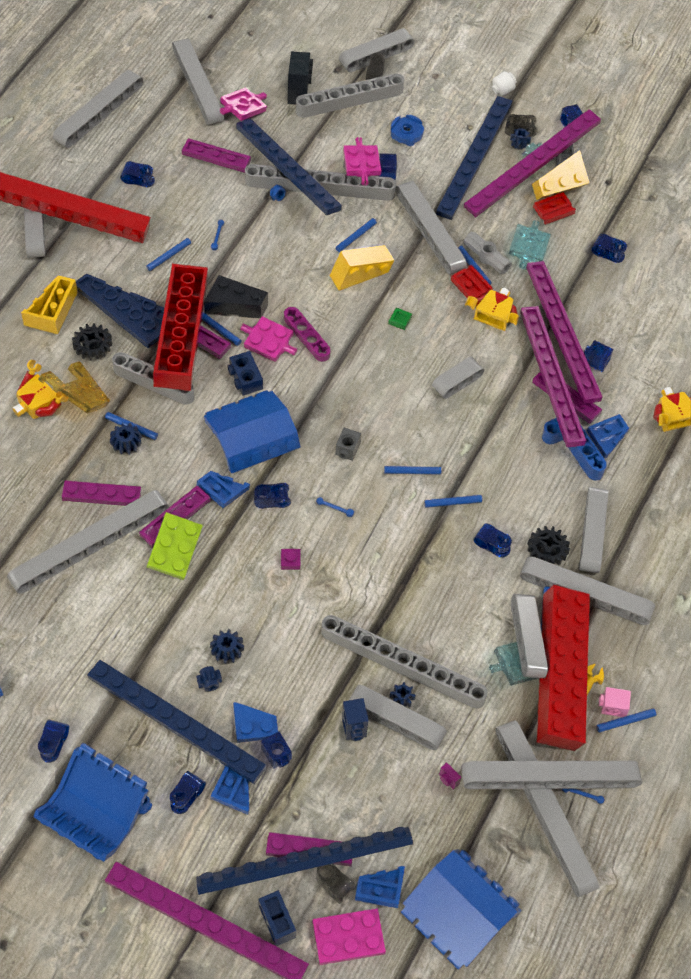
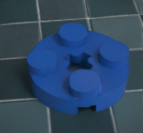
M406 115V117L401 118V116H398L392 121V139L407 146H413L422 139L424 127L418 117Z

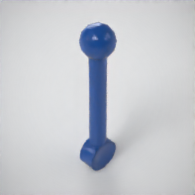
M218 220L215 240L211 244L212 250L218 249L217 242L221 227L224 225L223 220Z
M321 497L316 500L318 505L323 504L346 513L347 517H353L354 515L352 509L346 510L324 501Z
M562 789L565 793L570 791L597 800L599 804L605 801L601 795L595 796L577 789Z

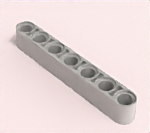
M189 38L172 42L174 54L206 124L211 125L224 121V115L220 113L221 106Z
M126 70L57 127L53 133V139L70 148L137 92L143 85V78L131 70Z
M396 73L300 95L296 99V114L299 117L306 118L399 96L403 93L404 77Z
M409 181L396 186V194L446 272L451 275L464 268L466 269L467 264L464 256L415 182Z
M527 557L520 573V577L523 580L542 588L557 585L590 594V606L641 625H648L655 609V604L648 599L536 557Z

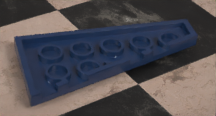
M87 273L76 280L78 292L145 347L150 348L159 341L164 307L136 293L125 292L121 287L110 286L106 284V281Z

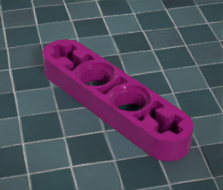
M296 307L286 308L284 311L285 323L293 330L316 360L320 362L327 361L331 354L329 345ZM300 325H304L307 327V329L301 331L298 330L297 327ZM313 337L316 338L317 341L315 343H310L307 341V339Z

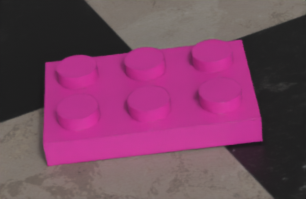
M378 908L312 920L320 965L386 954Z

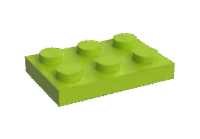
M166 512L146 567L184 580L203 525Z

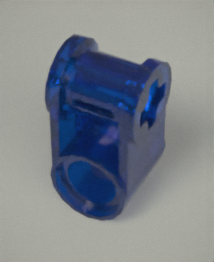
M132 161L125 163L120 175V179L124 183L143 187H151L155 183V178L152 175L153 168L150 165Z
M600 234L591 251L598 257L620 263L625 258L624 252L627 249V244L625 241L610 237L607 234Z
M287 483L256 486L254 490V505L261 509L290 506L291 499L288 496L289 485Z
M488 523L483 524L473 539L477 546L486 549L497 557H507L511 552V537Z
M50 719L46 721L38 743V750L43 761L51 763L58 759L69 734V724Z
M190 771L185 772L179 783L170 793L169 799L172 811L176 814L186 813L196 798L203 792L206 781Z

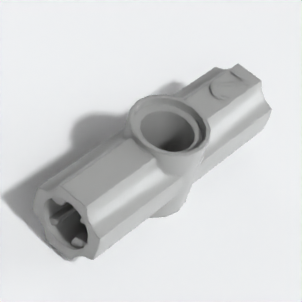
M472 231L464 239V244L479 256L481 263L489 264L500 274L504 275L508 272L512 262L496 250V245L493 242L485 241Z

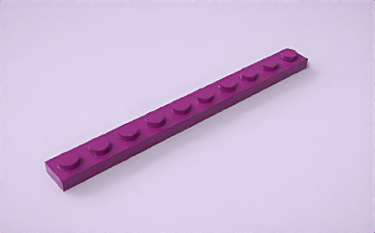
M590 109L466 201L464 208L476 218L599 125L601 118Z
M545 262L527 263L526 269L583 403L601 402L603 396Z
M538 306L522 307L520 314L566 447L585 446L586 439Z
M115 862L105 879V883L284 979H302L309 966V963L118 862Z

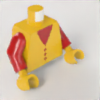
M502 288L500 292L491 290L487 295L484 294L478 298L468 296L465 306L468 305L472 310L475 309V320L506 331L509 322L517 325L519 315L517 314L516 307L513 305L514 299L509 297L510 291L508 289Z
M35 360L28 361L27 367L30 371L26 372L16 393L19 404L12 409L18 417L26 412L33 419L52 416L61 407V401L67 402L69 399L68 395L64 394L65 390L57 389L54 392L39 374H34L42 368L38 363L34 367Z
M671 387L663 389L661 391L663 397L660 398L659 403L655 406L653 419L659 423V426H662L664 432L691 426V398L685 392L674 394Z

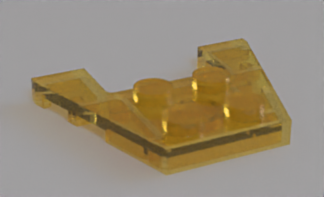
M80 361L72 363L67 369L77 380L65 384L51 371L42 373L38 378L43 384L46 381L52 385L53 391L56 393L60 391L64 393L66 397H69L68 401L87 414L106 407L110 402L109 398Z

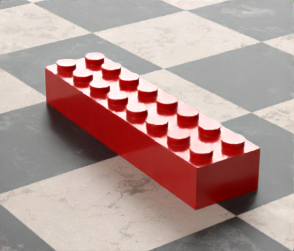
M172 263L153 372V387L191 391L207 288L208 267Z
M557 585L551 586L543 594L542 638L547 660V675L545 678L539 679L537 743L576 751L586 744L590 594Z

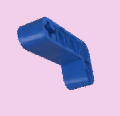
M557 418L546 422L544 425L542 440L546 444L552 445L562 440L564 441ZM581 426L586 439L585 446L568 448L586 475L591 480L597 481L602 479L607 463Z

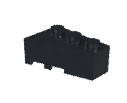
M291 51L287 104L296 105L298 96L308 94V86L312 81L313 59H310V52Z
M218 275L204 300V312L207 315H210V313H222V316L236 314L239 317L261 318L268 307V292Z

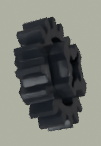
M93 323L92 327H89L86 324V328L79 327L80 332H74L75 337H72L73 349L76 350L77 355H82V359L89 357L91 361L95 357L99 360L100 355L106 356L105 351L110 352V347L113 345L112 336L107 328L103 330L102 325L96 327V324Z
M544 526L543 531L537 528L536 533H531L527 543V551L531 552L530 557H536L552 564L556 562L560 565L561 561H565L569 554L570 541H566L567 535H561L562 530L556 532L555 527L552 526L551 530H548L547 526Z

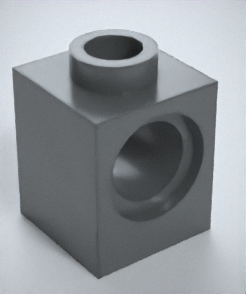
M344 427L336 443L335 455L342 459L353 461L361 444V433Z

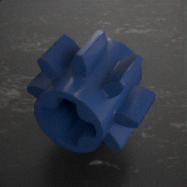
M515 129L514 134L510 136L511 145L516 149H526L527 144L531 142L530 132H527L525 129Z
M213 666L202 668L199 671L200 675L196 676L199 689L204 687L206 692L218 689L219 683L222 682L220 670H214Z
M405 682L399 686L395 684L394 691L390 692V697L394 698L393 701L411 707V700H415L416 695L412 694L413 686L408 687L405 685Z

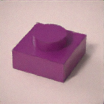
M281 549V570H301V549Z
M447 762L440 768L439 776L443 784L450 786L453 790L460 785L462 777Z

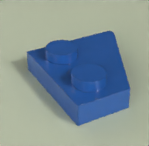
M620 414L587 428L588 434L604 458L610 455L629 431L628 425Z
M213 471L208 472L197 480L196 484L222 508H225L250 488L249 483L244 482L243 485L234 482V478L221 476Z
M237 702L233 703L237 743L279 738L277 717L275 715Z
M225 766L210 797L216 802L248 815L249 781Z
M399 866L397 870L389 872L383 870L373 875L359 876L355 900L398 908L405 866Z

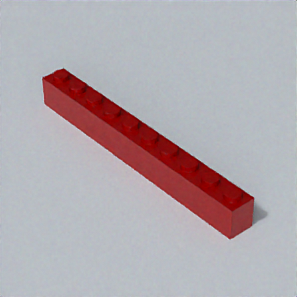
M0 172V201L135 242L144 243L150 226L151 217Z

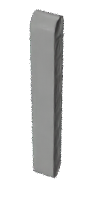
M250 164L245 168V183L249 187L271 189L275 185H280L285 191L302 192L276 166ZM305 169L331 195L385 201L395 198L396 181L393 178L369 176V184L365 186V184H361V177L347 176L346 173Z
M157 490L151 491L14 568L8 573L7 578L17 593H24L157 518L169 508V505Z
M328 615L322 620L321 632L327 640L472 708H481L485 704L488 692L484 685L337 616ZM327 626H334L335 628H334V629H328V628H326V627H327ZM351 634L353 637L347 638L344 635ZM368 642L371 646H364L363 643ZM381 651H387L390 654L383 655ZM404 659L408 663L403 664L400 663L399 660ZM424 668L426 671L419 672L417 669ZM440 676L443 677L445 680L439 681L436 679V677ZM460 685L463 689L458 690L454 686ZM473 694H479L482 698H475Z
M516 720L496 727L498 740L509 761H537ZM523 789L575 895L580 897L599 889L597 878L552 789Z
M470 761L461 765L464 787L466 789L634 788L642 784L638 762Z

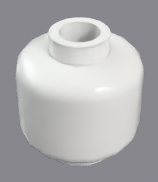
M503 71L493 78L492 90L495 94L499 93L501 96H505L516 88V78L511 72Z

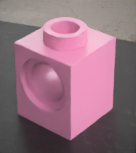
M606 687L604 693L599 696V706H602L601 714L618 717L627 716L630 710L631 691Z

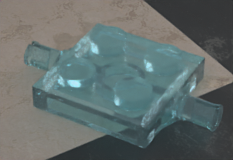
M534 220L531 228L520 224L516 227L508 254L521 259L520 268L523 266V269H526L528 262H540L544 259L551 234L538 230L539 221L536 223V220Z
M517 642L495 648L494 653L499 663L489 666L491 673L503 671L511 686L539 679L523 676Z

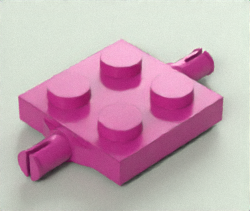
M247 88L224 95L220 98V103L225 107L220 108V113L222 115L229 112L233 113L241 121L266 111L267 106L261 100L266 99L267 95L265 92L254 94Z
M357 137L355 139L356 145H344L343 147L346 175L361 177V184L366 186L369 184V176L381 175L377 145H363L362 138Z
M263 316L253 328L244 323L240 328L241 331L249 334L244 342V347L274 362L285 351L293 356L297 353V348L289 345V341L294 335L293 330Z

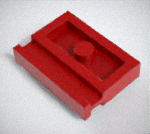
M564 192L534 202L533 205L539 217L544 220L545 225L573 215L576 211Z
M472 265L451 276L453 284L466 298L468 296L478 298L493 290V287Z

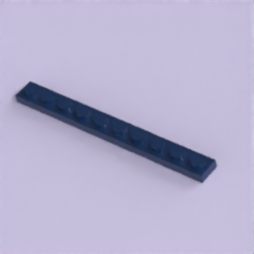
M501 96L496 97L440 202L436 215L449 220L453 219L512 106V100Z
M245 119L236 123V129L326 216L342 210V205L252 119Z
M99 660L87 674L88 678L254 785L266 770L267 765L102 660Z
M397 827L392 831L375 832L370 836L354 837L349 841L333 842L328 846L312 847L307 851L288 853L286 856L269 857L265 861L248 862L243 866L235 868L227 867L222 871L203 873L196 877L198 894L201 895L412 845L413 839L409 827Z

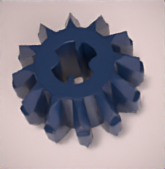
M123 423L121 427L115 426L114 431L110 433V444L113 446L114 451H119L121 455L124 452L130 455L131 450L137 452V447L142 444V434L137 426L132 427L131 423L127 426Z
M230 629L227 630V633L220 630L219 635L214 634L213 641L210 642V648H212L211 655L216 656L217 662L223 659L225 664L228 660L234 663L235 657L241 658V652L244 651L243 638L238 637L237 631L231 634Z

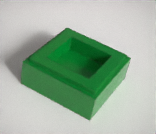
M395 308L388 324L405 330L412 318V313Z

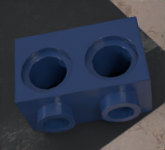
M250 351L229 357L230 365H227L230 376H234L235 387L237 390L240 389L242 396L263 390V378Z
M364 698L343 701L342 722L346 740L360 741L367 737L369 721Z
M279 890L259 898L258 906L275 946L295 939L296 928Z

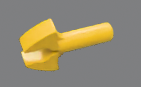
M595 664L588 666L587 695L594 683L602 685L604 680L603 668H601L598 675L592 676Z

